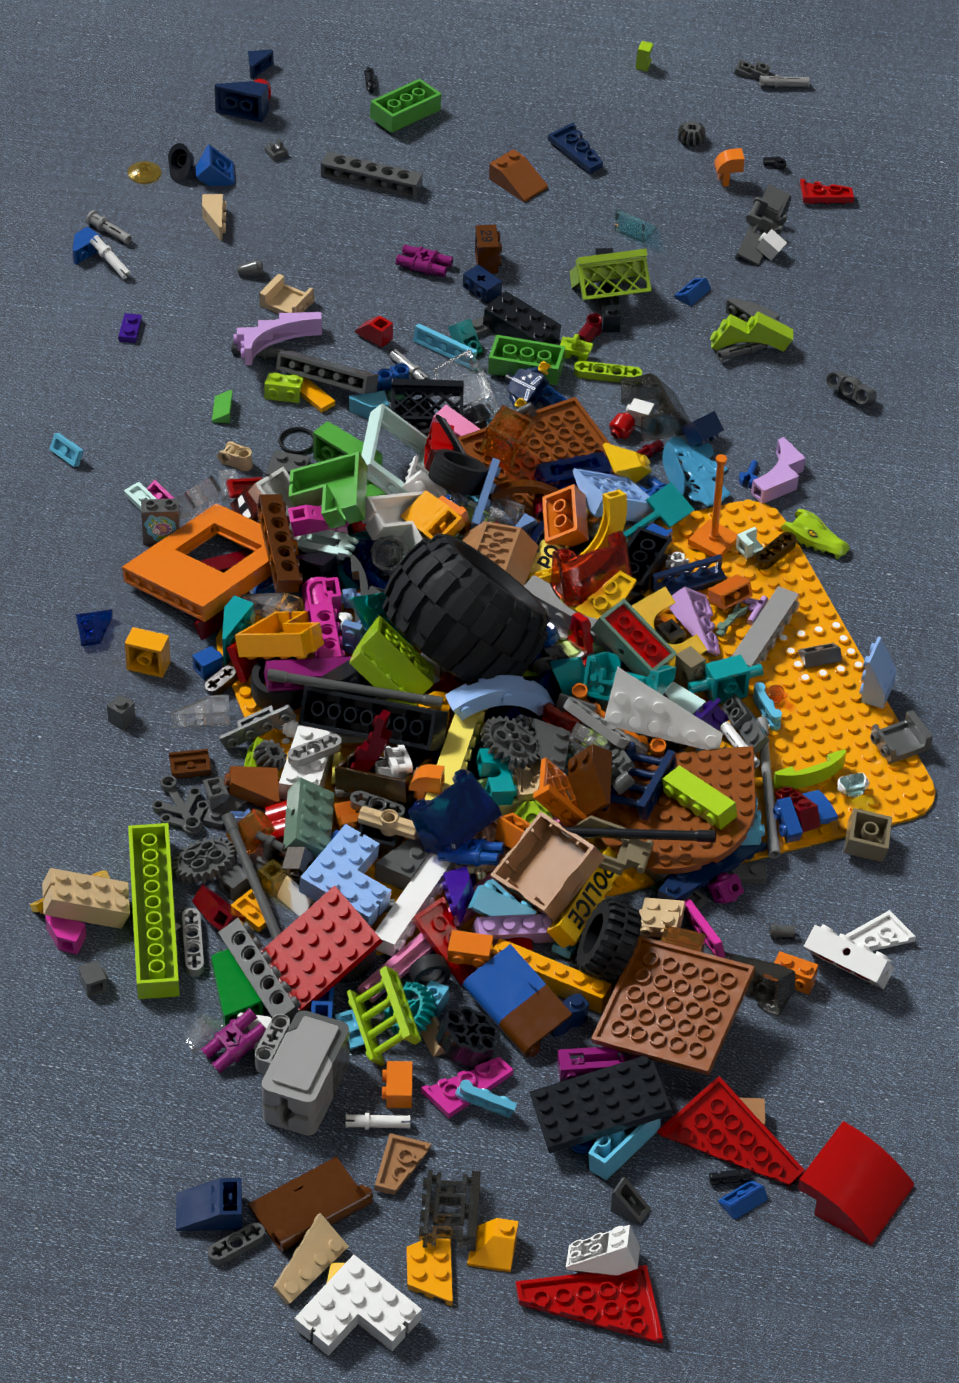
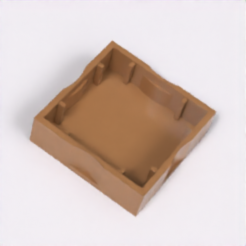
M540 811L524 831L518 843L505 855L490 875L503 888L524 902L531 904L533 908L555 922L605 857L594 845L577 834L565 830L560 823Z

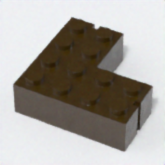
M405 746L413 767V773H410L405 779L375 774V764L368 772L350 769L351 764L356 761V757H354L355 751H353L335 767L336 789L344 790L346 793L364 791L387 800L397 801V803H407L414 797V791L409 790V786L416 769L427 764L437 765L441 751L425 750L426 760L424 761V749ZM380 756L377 761L387 760V758Z

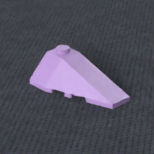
M683 587L672 595L676 603L670 608V611L692 636L696 634L699 636L707 648L706 652L718 656L720 650L717 637L713 633L715 624L710 619L713 616V612L707 596L690 588Z

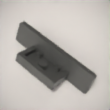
M271 705L238 720V728L219 736V739L226 750H229L296 719L297 716L290 705L277 710Z

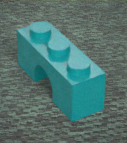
M479 748L476 765L480 777H488L484 791L488 805H512L514 797L517 796V786L513 784L512 771L509 770L507 762L501 763L500 758L494 759L495 754H489V748Z

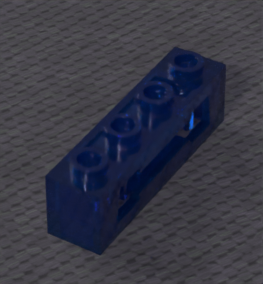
M604 452L591 453L589 455L538 464L534 478L536 481L547 484L560 481L559 484L552 486L563 489L573 484L577 486L573 474L574 468L610 474L612 467Z

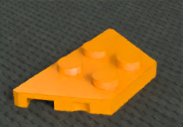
M446 1229L407 1246V1289L416 1293H422L431 1299L434 1297L444 1300L446 1305L452 1306L450 1229Z

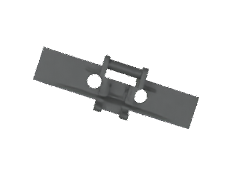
M769 184L762 198L755 197L751 212L746 216V222L751 225L737 251L736 259L741 257L758 266L763 253L756 248L760 243L758 239L761 236L757 231L768 234L772 229L778 235L781 234L782 225L787 221L788 215L785 214L783 218H780L790 194Z

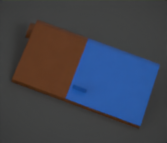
M511 944L473 972L463 983V987L524 1057H534L540 1051V1040L572 1016L569 1009Z

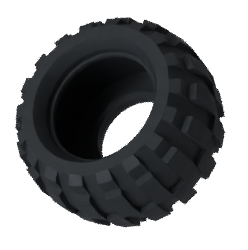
M439 533L432 539L425 538L408 551L392 572L384 590L387 598L382 607L394 627L432 661L469 685L479 682L478 679L480 678L491 679L496 675L522 676L540 654L549 633L546 632V627L550 622V618L539 600L491 559L451 535Z

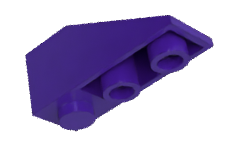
M467 866L443 873L445 881L442 882L452 916L457 915L459 923L463 921L475 893Z

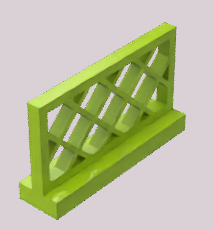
M647 249L578 257L575 262L576 267H578L582 300L651 292L646 258L648 256ZM635 262H643L641 273L632 268ZM619 264H623L628 268L624 275L615 270ZM602 266H606L611 270L607 277L598 272ZM589 268L594 272L590 279L583 276V269ZM629 270L638 275L633 283L625 277ZM613 272L621 277L616 285L608 280ZM596 274L604 280L600 287L591 282ZM639 278L646 282V288L640 289L635 285ZM622 280L631 285L627 291H623L618 287ZM605 282L614 287L610 293H605L601 289ZM588 284L597 289L594 295L586 296L585 288Z

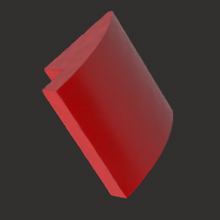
M844 1121L800 1177L798 1183L799 1191L816 1199L815 1216L870 1246L914 1187L913 1181L903 1168L881 1146Z

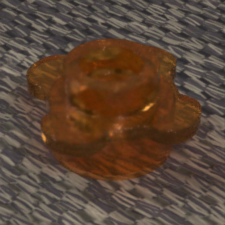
M772 685L769 691H765L774 704H779L782 699H787L788 694L784 692V688L780 685Z

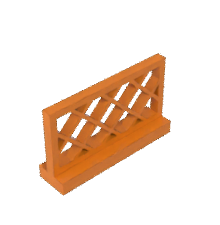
M548 758L541 759L539 789L534 791L533 798L567 827H572L588 818L579 809L568 776Z

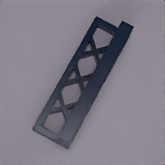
M721 555L652 574L651 592L655 593L666 587L672 596L683 587L699 591L725 581L727 577L721 569ZM712 563H716V566L708 568ZM695 568H699L696 572L691 573ZM682 572L679 577L674 578L678 573ZM665 577L662 582L657 583V579Z

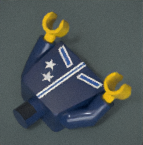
M543 361L538 367L527 368L526 370L519 369L515 375L507 374L505 376L504 383L508 384L507 391L510 393L509 399L514 408L518 409L530 402L535 407L550 383L543 374L548 375L547 369L551 368V365Z

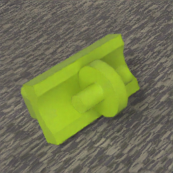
M575 334L573 338L562 337L560 345L566 346L565 358L568 359L575 355L578 361H587L592 351L593 343L579 340L580 335Z

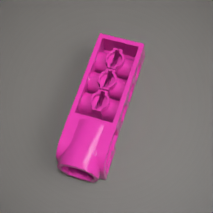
M338 577L310 578L305 581L301 588L304 610L308 611L309 622H320L324 645L319 647L316 652H313L314 658L345 657L344 650L340 649V647H343L342 636L338 635L340 634L338 614L341 613V591Z

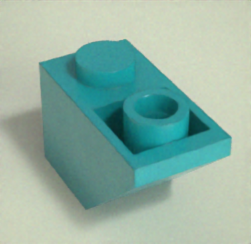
M471 318L448 327L453 340L477 350V354L483 351Z

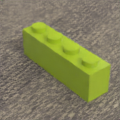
M680 765L662 778L663 790L668 797L674 798L680 805L686 806L695 815L704 818L710 825H714L721 830L738 816L736 802Z

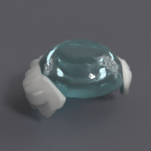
M864 773L850 774L838 779L837 790L847 797H858L865 792L870 782Z

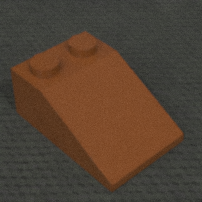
M514 149L489 163V180L522 202L528 201L548 188L546 182L526 157Z

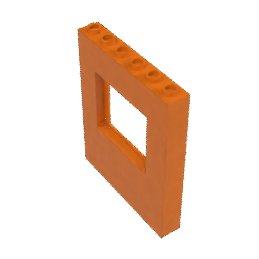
M217 503L122 566L125 583L204 622L223 610L234 595L242 597L272 576L260 523ZM216 534L254 551L224 573L187 555ZM293 539L292 543L296 545V555H299L297 541Z

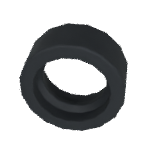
M429 954L418 958L412 963L409 968V975L412 983L417 982L427 986L429 981L433 980L444 985L451 977V971L443 956ZM435 969L437 970L436 972H434V973H432V974H430V975L422 976L423 974H425V973L428 972V971L435 970Z

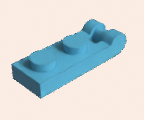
M463 1080L455 1092L457 1098L510 1118L517 1105L508 1097L497 1096L488 1089L474 1087L469 1080Z

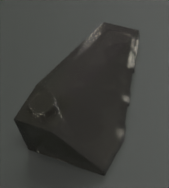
M724 952L725 959L755 966L756 971L745 995L754 998L758 1002L757 1006L762 1010L777 1017L780 1016L795 990V971L780 964Z

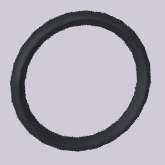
M291 427L283 431L279 436L278 443L280 447L288 453L304 454L313 449V442L310 447L301 451L290 450L282 443L283 436L294 430L305 431L313 438V432L307 428Z

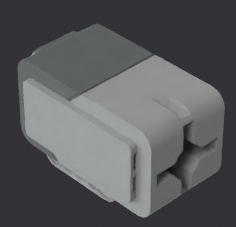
M299 1011L296 1013L291 1024L289 1017L285 1014L273 1016L255 1050L256 1070L265 1074L261 1085L263 1120L266 1123L307 1136L317 1132L350 1063L349 1026L345 1022L309 1011Z

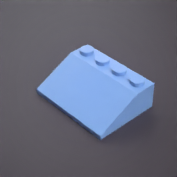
M573 469L577 486L586 495V507L592 516L600 518L603 515L602 494L619 489L627 494L626 522L633 521L638 523L654 512L645 501L649 496L630 478Z

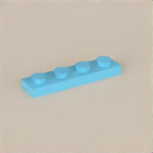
M421 324L415 326L414 342L469 368L475 366L477 350Z

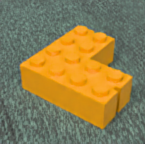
M290 611L274 612L235 635L239 657H247L249 660L263 657V659H272L274 657H279L280 659H288L290 657L304 659L308 657L309 653L316 652L319 647L324 645L320 622H309L308 611H293L291 615Z

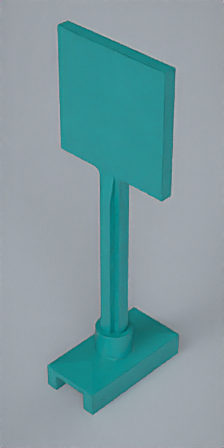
M670 482L645 500L654 512L622 533L617 546L623 549L628 543V539L633 536L638 527L645 528L660 518L670 528L691 514L695 509Z

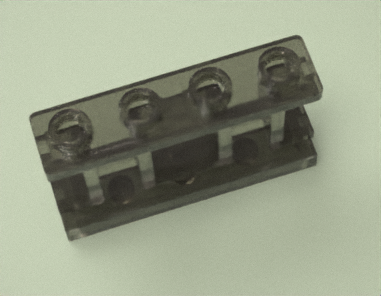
M428 1170V1177L423 1179V1190L427 1191L426 1194L422 1193V1207H425V1210H421L420 1223H424V1226H419V1239L423 1240V1248H427L428 1243L436 1246L437 1238L458 1239V1248L467 1245V1251L476 1252L481 1171H472V1177H468V1174L463 1173V1181L441 1180L442 1172H437V1175H433V1170ZM433 1185H436V1192H440L435 1193V1201L431 1200ZM467 1186L471 1187L470 1202H466V1195H464L467 1194ZM439 1205L461 1207L460 1214L439 1213ZM430 1217H433V1225H444L433 1226L432 1233H428ZM465 1219H468L467 1235H463L464 1227L453 1226H464Z

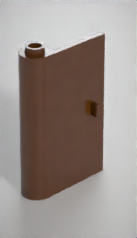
M336 1156L248 1203V1207L259 1223L264 1226L266 1233L280 1252H284L303 1241L304 1235L314 1223L317 1214L321 1213L332 1226L372 1204L374 1196L368 1186L365 1187L363 1184L357 1186Z

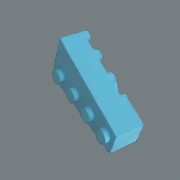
M660 1119L597 1138L588 1153L590 1171L607 1180L661 1128Z

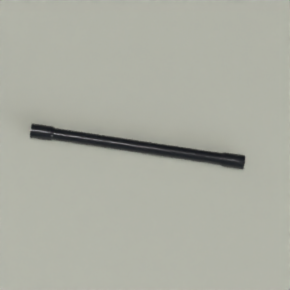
M563 827L565 830L583 838L679 840L716 843L717 838L716 830L686 831Z

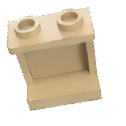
M277 274L259 293L260 306L278 314L305 312L315 300L313 288L310 287L306 292L288 286L284 284V276L281 274Z

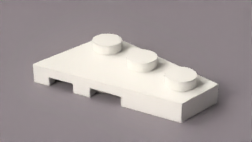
M890 910L846 934L856 945L860 942L868 946L872 951L915 942L916 937Z

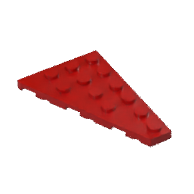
M647 1265L638 1266V1269L620 1275L587 1272L522 1280L515 1283L518 1302L521 1306L651 1342L663 1343L662 1330Z

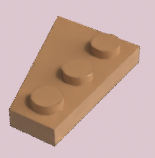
M390 1133L374 1190L396 1195L431 1149L432 1143Z

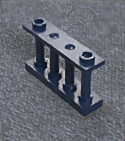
M631 742L628 749H625V752L633 763L638 761L659 767L654 772L637 768L631 769L628 772L629 775L651 780L649 785L634 784L627 789L642 793V797L636 800L616 795L617 791L611 785L610 804L613 802L635 807L638 810L639 819L647 820L663 792L662 778L677 767L675 751L667 750L662 758L638 754L635 742ZM610 805L603 808V811H607Z

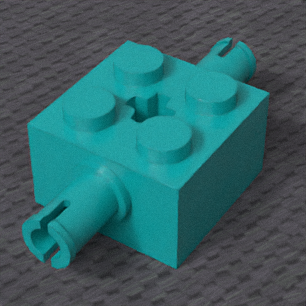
M741 654L705 664L703 679L688 682V690L693 694L703 691L707 699L712 702L719 698L721 701L717 705L725 703L734 694L738 695L740 699L748 696L749 679L763 676V667L760 663L748 667Z

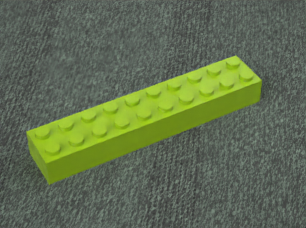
M169 823L128 826L138 999L178 997L180 993Z

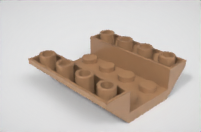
M484 521L465 533L463 542L491 559L523 586L526 584L538 551V545L521 527Z

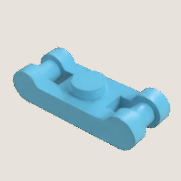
M761 682L755 683L754 704L762 717L767 718L769 728L774 731L779 730L782 712L779 709H775L773 700L767 696L765 684Z

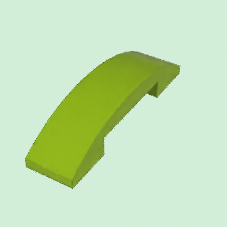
M843 749L827 754L826 762L799 771H795L792 766L774 772L773 786L775 788L789 786L795 789L823 782L835 775L845 765L846 750Z

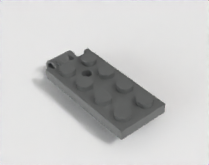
M607 740L603 748L612 752L611 785L621 795L636 783L628 773L635 765L624 749L617 747Z

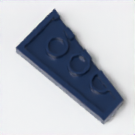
M574 122L548 134V141L588 173L603 167V161L594 149L590 148L589 142L583 139V134L580 130L576 129Z

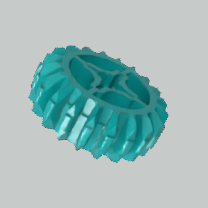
M406 982L405 986H402L421 1036V1030L427 1031L426 1026L432 1024L431 1018L436 1017L433 1011L438 1009L434 1005L437 1000L433 997L432 991L423 984ZM392 1005L382 1011L386 1015L383 1019L384 1021L393 1016ZM398 1023L388 1028L395 1035L400 1030Z

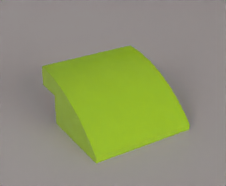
M381 616L377 617L357 645L349 664L374 687L423 695L434 685L435 667ZM388 699L389 701L400 702V703H405V704H410V705H415V706H417V704H415V703H409V702H403V701H397V700Z

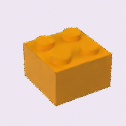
M132 627L125 641L126 669L163 678L171 662L169 635Z

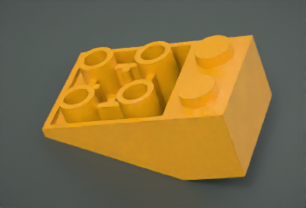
M426 490L400 515L404 521H413L424 539H432L439 533L455 537L465 527L463 518L457 512Z

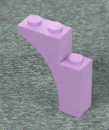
M784 437L778 439L776 454L778 462L775 467L752 482L751 494L761 504L797 490L798 474L804 470L805 457Z

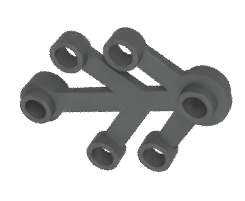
M171 775L162 777L160 781L161 789L165 793H169L175 806L164 803L161 800H155L152 803L153 812L162 813L166 811L180 815L183 819L175 818L165 813L160 816V823H169V826L182 827L183 831L187 834L194 835L202 830V822L200 820L203 814L207 813L209 804L204 800L199 801L194 815L191 816L189 812L195 800L201 798V790L198 787L190 788L189 795L184 803L176 790V778Z

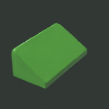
M232 390L215 396L212 423H230L233 401Z

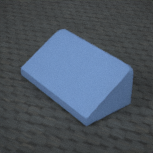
M526 513L515 526L521 527L527 534H544V530L537 520Z

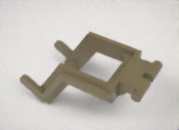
M589 816L572 826L627 829L594 816ZM616 839L622 842L617 859L602 854L605 859L598 866L601 869L618 875H622L623 870L631 867L636 868L638 873L643 874L654 842L652 840L645 842L639 839Z

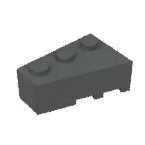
M420 830L417 839L409 838L375 862V879L404 890L430 852L438 854L440 837Z

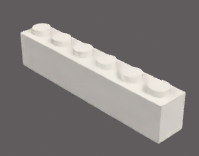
M430 852L375 932L383 940L376 948L377 951L393 957L405 946L407 938L413 935L416 927L411 919L433 904L437 895H441L443 891L442 882L445 881L443 873L452 870V862L438 861L437 855Z

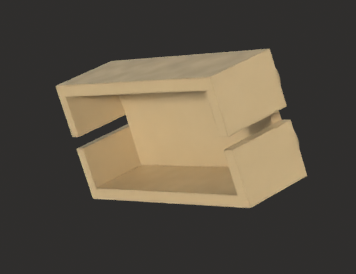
M50 868L42 883L44 915L120 929L123 928L130 915L128 882Z

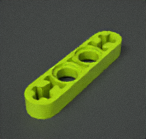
M578 361L574 364V375L578 378L637 384L642 381V370L639 367ZM596 370H602L603 372H602V373H597V372H595V371H596ZM613 372H620L621 374L615 375Z

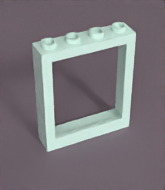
M382 403L370 412L362 450V457L368 466L367 479L388 495L409 493L403 488L404 482L374 461L380 427L382 426L417 452L419 457L418 463L423 467L425 444L428 437Z

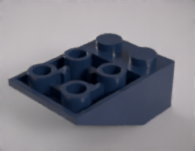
M219 1178L176 1194V1231L238 1230L242 1228L241 1178Z

